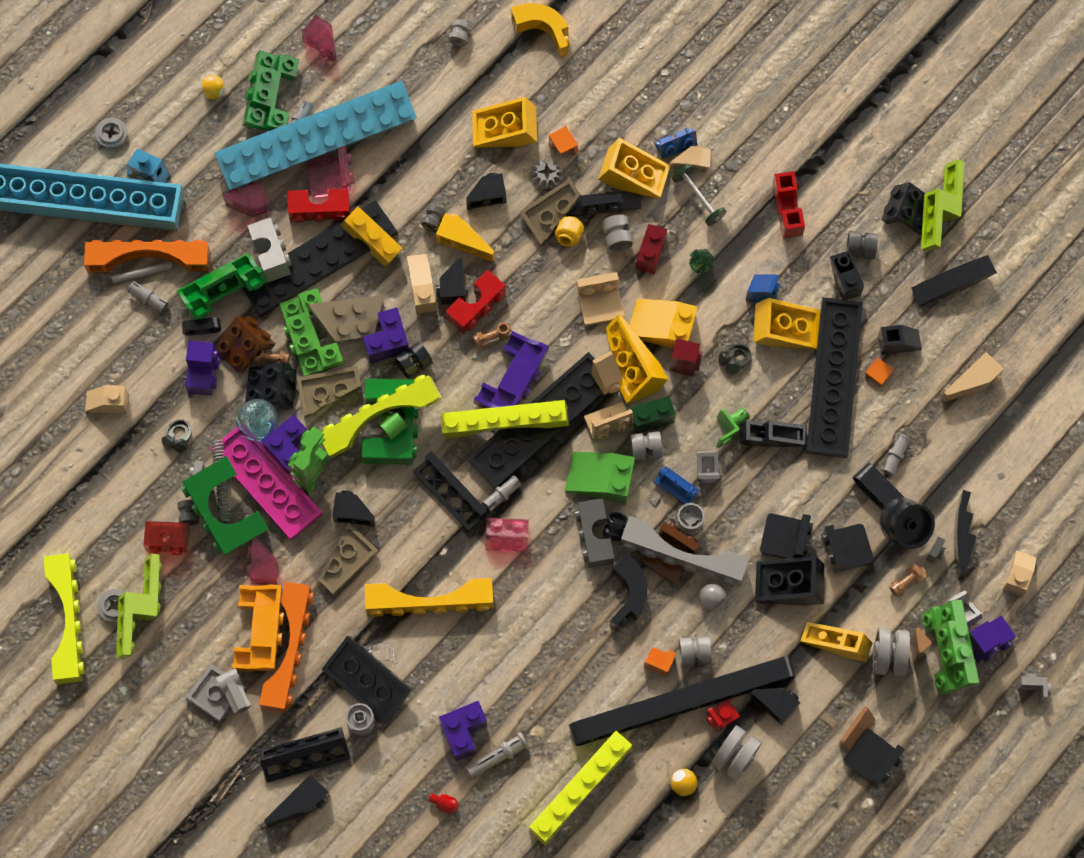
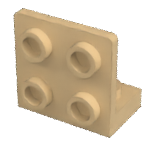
M617 272L577 280L576 289L586 326L612 321L617 315H621L624 318L625 315L618 289L619 279Z
M623 402L585 415L584 420L592 439L604 440L614 432L622 433L627 431L632 425L633 412L632 410L626 411Z

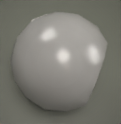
M707 584L701 589L699 594L700 602L708 610H715L726 599L723 587L718 584Z

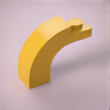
M526 3L511 7V19L517 33L529 29H541L552 37L560 57L568 55V47H570L567 37L569 27L565 19L557 11L537 3Z

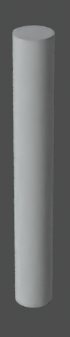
M169 261L112 276L113 284L173 269L172 262Z

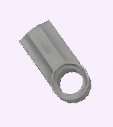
M236 668L216 677L234 714L242 713L251 707Z

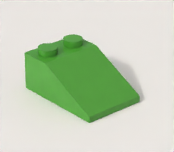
M573 452L565 492L626 504L635 457L616 453Z

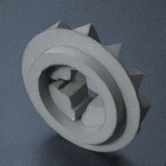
M107 118L97 125L95 136L100 145L106 146L108 149L109 147L117 148L121 143L124 144V140L127 137V128L121 120ZM114 128V132L116 135H113L112 138L109 139V135L107 133H110L111 130Z
M545 158L541 161L538 160L532 166L531 178L538 187L551 189L561 182L563 171L561 165L556 163L555 160ZM546 167L549 169V172H552L549 174L548 180H546L545 174H543Z
M110 589L100 596L97 608L100 616L106 621L118 622V611L115 609L110 610L112 606L109 600L111 599L112 602L118 603L119 596L124 593L123 590Z

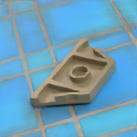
M379 295L309 304L307 309L309 312L312 311L319 320L317 323L327 332V336L332 343L363 340V336L375 333L378 312L381 310L384 297Z

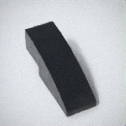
M745 420L740 424V444L762 447L806 446L807 425L772 420L767 422Z

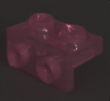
M487 518L485 549L490 551L527 552L529 520Z

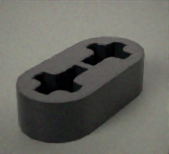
M215 317L191 319L182 322V334L186 336L213 334L221 331V320Z

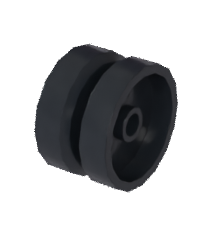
M901 497L892 500L886 505L881 514L880 527L884 536L890 541L905 548L916 549L926 544L933 535L935 520L931 510L925 505L909 498Z

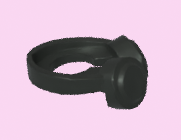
M744 344L731 345L726 351H722L719 354V364L726 366V371L729 374H737L740 368L745 367L750 361L751 350ZM735 351L743 353V360L731 361Z
M180 419L171 422L166 429L165 436L162 437V445L168 450L174 448L179 453L186 451L188 448L187 442L191 437L189 423ZM174 429H184L185 434L180 436L179 439L174 440Z

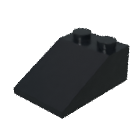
M817 556L756 561L755 602L800 606L824 604L825 564Z

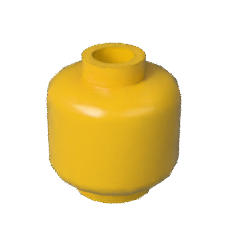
M564 217L557 226L555 237L563 246H575L582 237L584 226L576 217Z

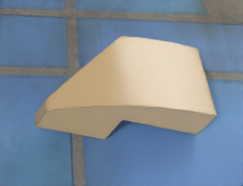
M691 146L672 160L670 166L682 168L685 165L691 164L694 168L708 170L710 168L711 149Z

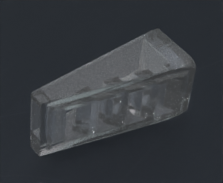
M395 641L363 646L368 652H372L375 658H377L376 651H381V660L379 661L386 667L397 665ZM385 650H389V659L385 657Z

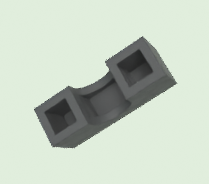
M603 498L579 502L578 510H574L576 522L581 524L578 534L580 542H584L585 549L582 550L584 562H588L589 568L614 564L611 538L598 539L592 533L596 526L606 524L607 518Z

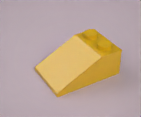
M526 97L472 111L474 148L520 147L537 142L536 106Z
M618 138L608 148L598 180L615 189L659 199L670 165Z
M772 298L764 299L755 304L753 343L770 347L816 350L820 310Z
M637 299L630 327L641 341L674 349L676 338L689 341L697 313V306L678 301Z

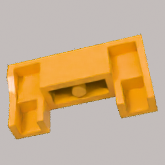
M240 585L238 608L253 610L251 648L234 647V664H232V669L236 668L237 671L255 672V670L275 671L278 646H282L283 634L279 633L280 625H284V613L281 612L282 586Z

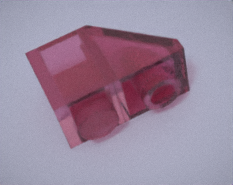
M315 15L302 30L303 42L307 47L318 50L319 54L325 59L329 58L335 61L336 52L332 25L318 15Z
M262 182L250 183L244 188L232 189L223 194L226 206L250 217L271 211Z
M253 538L252 545L248 547V557H251V565H247V578H250L251 583L255 585H277L279 567L277 559L257 538Z

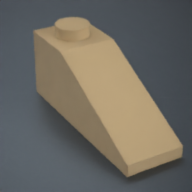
M427 254L408 256L407 261L416 314L436 311V302Z
M985 352L944 392L941 400L946 402L985 390L991 384L995 386L1003 378L1001 374L1004 368Z

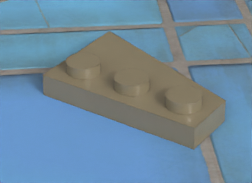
M569 178L519 211L541 246L557 228L560 220L566 217L581 198V194Z
M358 366L297 377L304 419L362 388Z
M348 522L318 582L334 596L378 553V549Z

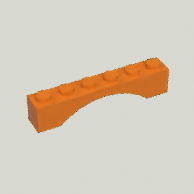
M93 240L85 242L84 266L87 273H106L126 261L147 257L171 261L188 272H209L210 248L208 242L203 240H194L193 242H184L183 240H173L172 242H164L162 240H153L152 242H143L142 240H133L132 242Z
M285 581L281 604L289 620V647L279 669L263 684L259 706L263 710L286 713L287 707L291 708L293 695H290L291 688L295 687L297 682V674L294 673L296 666L299 667L302 654H299V649L305 643L306 633H303L304 625L308 626L310 613H307L308 606L312 605L314 600V593H312L310 585Z

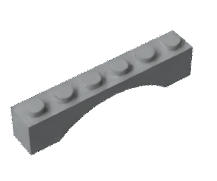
M629 516L620 543L626 550L632 552L638 550L643 552V555L653 559L655 557L661 558L666 564L684 566L683 569L693 573L695 571L701 572L706 578L713 580L718 578L723 580L726 585L733 587L736 585L740 586L749 561V557L732 551L708 556L683 552L665 542L654 531L649 522Z

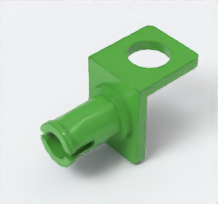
M742 407L730 416L724 408L720 410L717 419L728 433L719 439L716 444L717 449L736 438L740 430L738 425L750 419L748 411L743 413L746 411L745 408Z

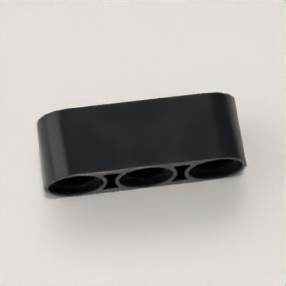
M867 463L852 477L856 485L882 511L892 500L901 497L905 498L870 463Z

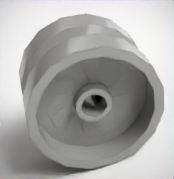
M878 627L873 648L874 674L886 675L890 666L894 677H905L910 648L909 631L897 630L892 642L890 629Z
M737 725L726 738L710 764L721 771L730 761L731 765L727 770V777L735 782L751 765L756 757V752L762 744L760 740L752 736L744 745H741L746 736V731Z

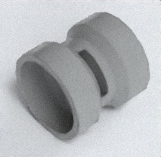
M461 19L454 20L448 41L456 46H466L468 42L467 35L472 27L471 24Z

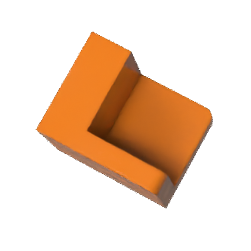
M567 126L549 134V145L552 149L556 148L560 155L570 150L573 154L578 153V144Z
M651 648L643 667L667 677L675 660L676 653L671 650L665 653L656 648Z

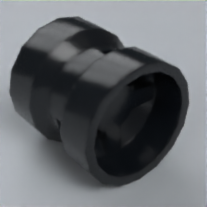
M610 512L606 519L607 524L603 529L604 537L607 539L611 538L612 541H620L628 518L620 512Z

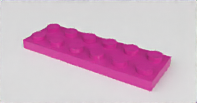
M243 422L221 439L224 440L223 442H218L224 443V445H219L224 446V448L216 450H225L218 453H225L220 456H227L237 473L234 476L235 479L290 541L323 515V512L308 495L291 481L292 477Z

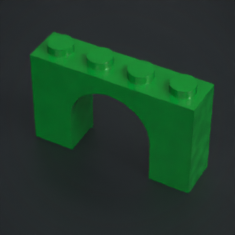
M365 379V404L374 405L381 396L386 394L390 396L396 393L395 389L405 384L409 386L414 381L409 379ZM397 408L404 415L405 423L408 427L392 440L389 437H363V464L413 465V458H417V446H414V438H418V426H414V420L419 417V408Z
M227 456L183 480V486L180 487L185 497L192 499L194 504L191 507L196 516L201 515L204 523L201 525L207 535L211 533L215 539L212 544L218 553L222 551L223 555L268 530L259 511L234 524L221 523L211 515L208 508V498L211 491L217 485L237 475Z

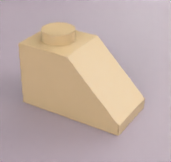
M611 351L594 359L592 363V376L604 395L609 392L614 393L618 391L623 380Z
M104 385L87 391L86 413H127L128 392L125 386Z
M1016 551L1003 590L1023 597L1031 581L1036 558Z

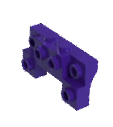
M512 331L508 343L503 346V353L513 357V361L502 378L498 389L483 382L478 396L474 398V404L485 409L518 405L523 399L526 400L531 392L530 385L532 382L536 383L541 374L539 367L549 351V346Z

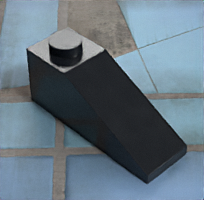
M310 774L264 822L268 827L315 812L318 808L322 809L328 804L330 794Z

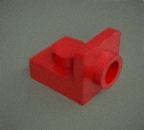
M729 699L713 709H708L706 713L708 724L712 728L715 727L718 732L740 718V715Z

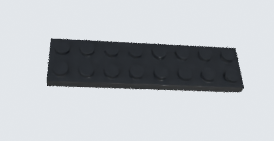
M376 200L361 209L391 238L398 234V231ZM343 219L287 253L292 264L288 266L290 275L266 282L257 290L249 291L246 287L241 289L259 316L262 317L279 307V303L294 298L368 253L371 249L361 239H354L341 226L345 220Z
M822 297L806 454L846 459L848 457L863 302Z
M589 352L586 353L530 404L565 400L568 422L571 424L603 395V392L592 376V363L595 358ZM567 426L500 429L469 456L467 461L495 489L501 486Z

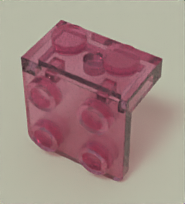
M346 146L338 147L339 156L308 161L311 194L314 198L328 196V189L348 188L349 193H352L351 184H355L353 172H349L348 166L352 165L351 153H346Z

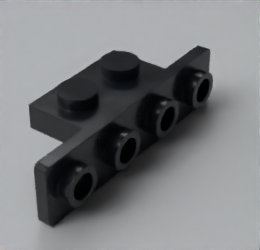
M614 191L581 195V198L566 217L640 209V194Z

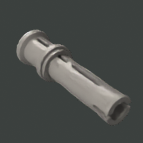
M521 732L517 733V736L508 742L503 741L500 744V748L466 766L471 778L474 779V777L506 758L508 760L513 759L515 754L524 749H530Z

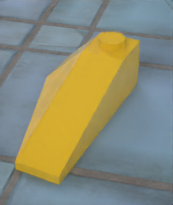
M617 315L606 327L610 350L614 352L615 361L623 378L619 390L626 403L630 404L656 393L669 379L661 364L623 317Z

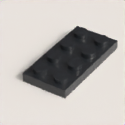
M347 636L322 668L326 674L360 703L368 705L372 709L373 714L385 724L389 723L413 692L409 685L351 636Z

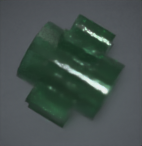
M695 249L690 254L689 265L694 272L707 273L713 268L711 264L714 261V257L707 249Z

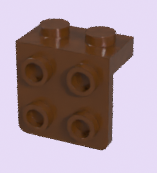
M235 317L216 344L215 349L218 350V353L236 372L243 373L259 350H272L276 343L271 339V335L258 326V322L254 318Z
M664 522L662 524L659 536L665 542L683 552L694 555L698 553L700 544H698L696 538L691 535H684L672 523ZM644 555L642 558V563L671 583H677L685 571L683 569L684 566L666 564L663 562V559L658 557L653 559Z

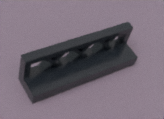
M430 451L425 456V461L413 471V474L456 520L470 532L487 517V510L437 456ZM429 466L434 471V478H424L420 472ZM436 482L445 483L448 486L447 493H438L435 489ZM450 497L459 498L462 501L461 508L452 507L449 504ZM463 512H472L477 518L468 525L463 519Z
M342 727L259 750L260 761L267 783L351 759ZM343 746L344 754L337 756L331 754L333 748ZM314 753L323 755L321 760L316 762L310 760V757ZM297 758L302 761L299 767L293 768L289 766L293 759ZM276 764L281 767L279 772L269 775L268 766Z

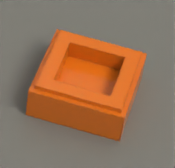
M877 358L865 372V375L881 387L894 372V369Z

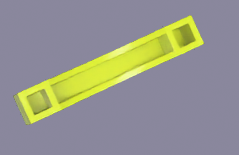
M421 375L413 380V384L409 386L405 384L395 389L396 393L390 396L388 394L381 396L374 405L370 406V404H367L358 409L359 413L353 416L348 414L340 419V423L336 425L329 424L322 428L323 438L325 439L323 445L328 455L334 458L351 449L361 430L372 419L384 412L402 407L426 409L443 400L432 377Z
M565 400L441 413L442 434L445 439L467 437L482 432L508 428H554L569 426Z
M69 553L44 556L45 577L59 593L65 611L63 638L58 650L51 659L53 681L56 685L82 682L85 667L84 662H80V654H83L82 641H79L78 634L82 633L81 622L77 621V613H80L79 600L75 599V593L78 592V582L74 580L73 572H77L76 560H72Z
M615 731L529 826V832L546 846L584 799L631 751L632 744Z

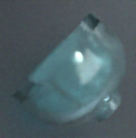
M253 399L243 404L236 417V426L242 430L244 437L254 441H261L277 428L278 413L270 402L264 399Z

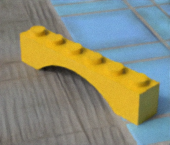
M492 578L470 579L453 592L429 598L406 595L393 589L386 583L365 584L366 614H370L372 617H380L385 613L401 616L404 615V612L422 615L426 611L442 614L446 613L447 610L463 613L467 612L468 609H476L483 612L493 608Z

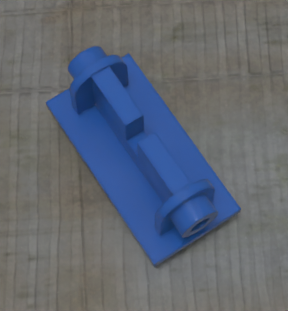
M685 128L674 133L675 138L669 135L658 139V142H655L657 150H660L661 159L687 150L691 146H697L696 130Z
M667 466L659 471L658 477L654 481L655 484L684 505L690 503L699 492L698 488Z

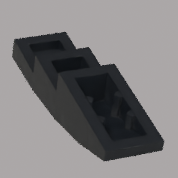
M989 255L938 274L911 287L919 305L922 307L938 298L943 299L958 290L961 292L997 274V271Z
M966 490L962 491L959 498L954 527V558L957 576L961 580L966 574L976 535L969 533L974 514L966 511L971 492Z

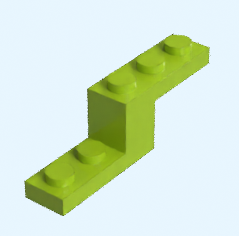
M958 159L945 165L943 190L938 188L924 194L921 250L925 252L941 247L943 221L949 222L961 217L964 161Z
M150 554L144 559L143 594L124 592L118 598L116 659L125 660L134 651L132 633L135 629V621L133 619L151 621L160 612L158 594L161 591L159 574L162 569V563L159 561V554Z

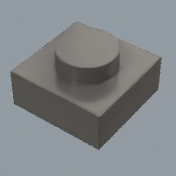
M939 536L937 537L926 558L927 561L934 563L936 558L941 559L946 550L943 547L946 540Z

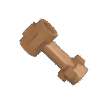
M502 322L498 324L496 330L486 334H482L480 331L473 336L477 348H483L487 346L486 342L498 337L503 340L508 339L512 329L510 325Z
M259 350L253 361L256 364L263 363L266 360L277 363L282 362L288 365L290 354H286L285 351H281L280 354H274Z
M916 562L907 570L909 574L899 582L895 580L891 583L892 585L889 589L894 596H902L906 592L904 588L914 580L919 583L927 576L926 570L922 565H918Z

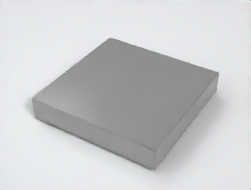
M210 664L185 699L221 723L231 710V707L216 679L217 676L224 674V672Z

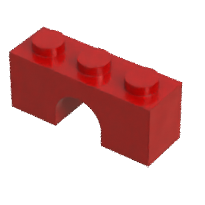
M795 172L774 174L772 185L783 239L803 236L805 222L802 208L798 206V187Z
M328 189V199L322 204H313L309 200L308 190L288 191L289 220L302 223L305 220L323 222L331 219L335 221L346 219L350 215L349 189Z
M489 270L474 283V291L481 297L478 302L469 304L459 297L445 311L446 319L463 334L467 330L471 331L477 325V320L482 316H487L492 306L496 302H501L506 295V285Z

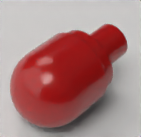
M431 793L428 801L436 804L437 809L447 814L457 811L458 801L454 797L447 794L437 796Z

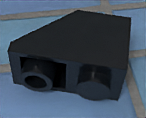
M850 251L830 256L835 285L841 299L848 300L860 296L864 284Z
M904 325L880 328L878 340L881 355L922 350L918 329Z

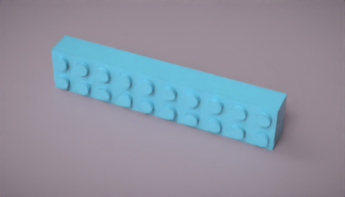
M401 80L216 151L214 156L228 191H232L406 124L417 117Z
M0 164V211L178 231L184 192L180 184Z

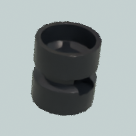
M420 342L409 347V352L403 351L394 357L399 369L407 379L417 375L419 369L424 370L433 364L430 354Z

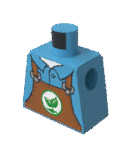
M140 149L135 150L127 164V176L133 179L166 183L170 176L168 169L160 158Z

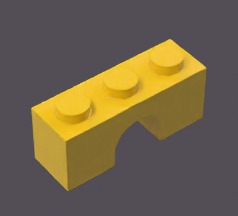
M358 206L341 224L354 239L359 238L364 241L371 249L370 254L384 267L402 249L395 240Z

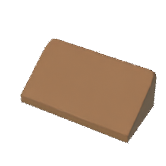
M917 628L910 638L913 663L923 657L932 645L920 628Z
M864 707L839 742V745L848 752L864 731L870 729L875 722V717L868 707Z

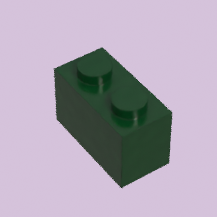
M670 396L630 407V410L633 412L632 426L635 434L675 422L676 413Z

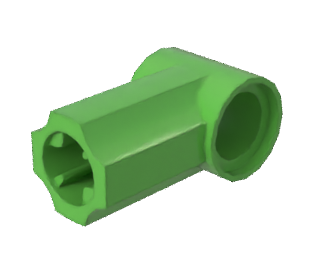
M384 412L379 415L378 424L391 440L408 427L397 412L395 414L393 412Z

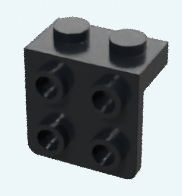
M910 182L894 186L881 220L886 224L900 221L922 236L924 194L926 193Z
M282 362L251 367L248 371L246 406L254 407L276 404L285 410L293 409L296 370Z
M769 513L766 518L760 552L785 559L807 555L809 543L806 542L807 535H811L814 524L810 523L811 515L803 514L800 520Z
M863 524L834 529V525L824 528L821 539L824 547H827L828 563L833 567L834 573L873 563L874 557Z
M866 729L846 754L843 762L876 788L880 782L885 784L892 775L889 771L893 765L897 768L905 757L902 754L905 749L899 744L894 748L871 729Z

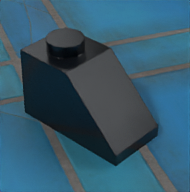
M489 173L481 177L466 197L467 210L507 203L502 173Z
M458 258L439 278L440 285H436V298H441V304H453L459 297L465 301L463 258Z
M346 490L341 491V493H335L332 514L333 522L346 524L349 522L355 525L375 527L374 515L357 494Z
M785 688L753 690L749 697L781 726L797 710L801 703L798 701L799 697L793 691H787Z

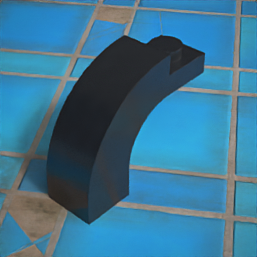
M627 553L612 568V574L625 585L628 591L627 602L610 620V627L615 631L619 627L624 628L630 621L629 616L635 621L638 620L643 612L647 598L645 574L640 565Z

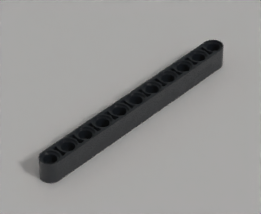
M784 656L572 722L568 726L575 746H581L610 737L615 731L619 734L723 702L727 699L751 693L753 690L764 689L787 682L797 676L790 656Z

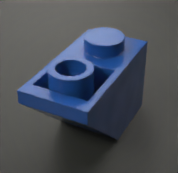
M755 274L745 300L758 303L767 298L776 299L781 285L777 283L779 275Z

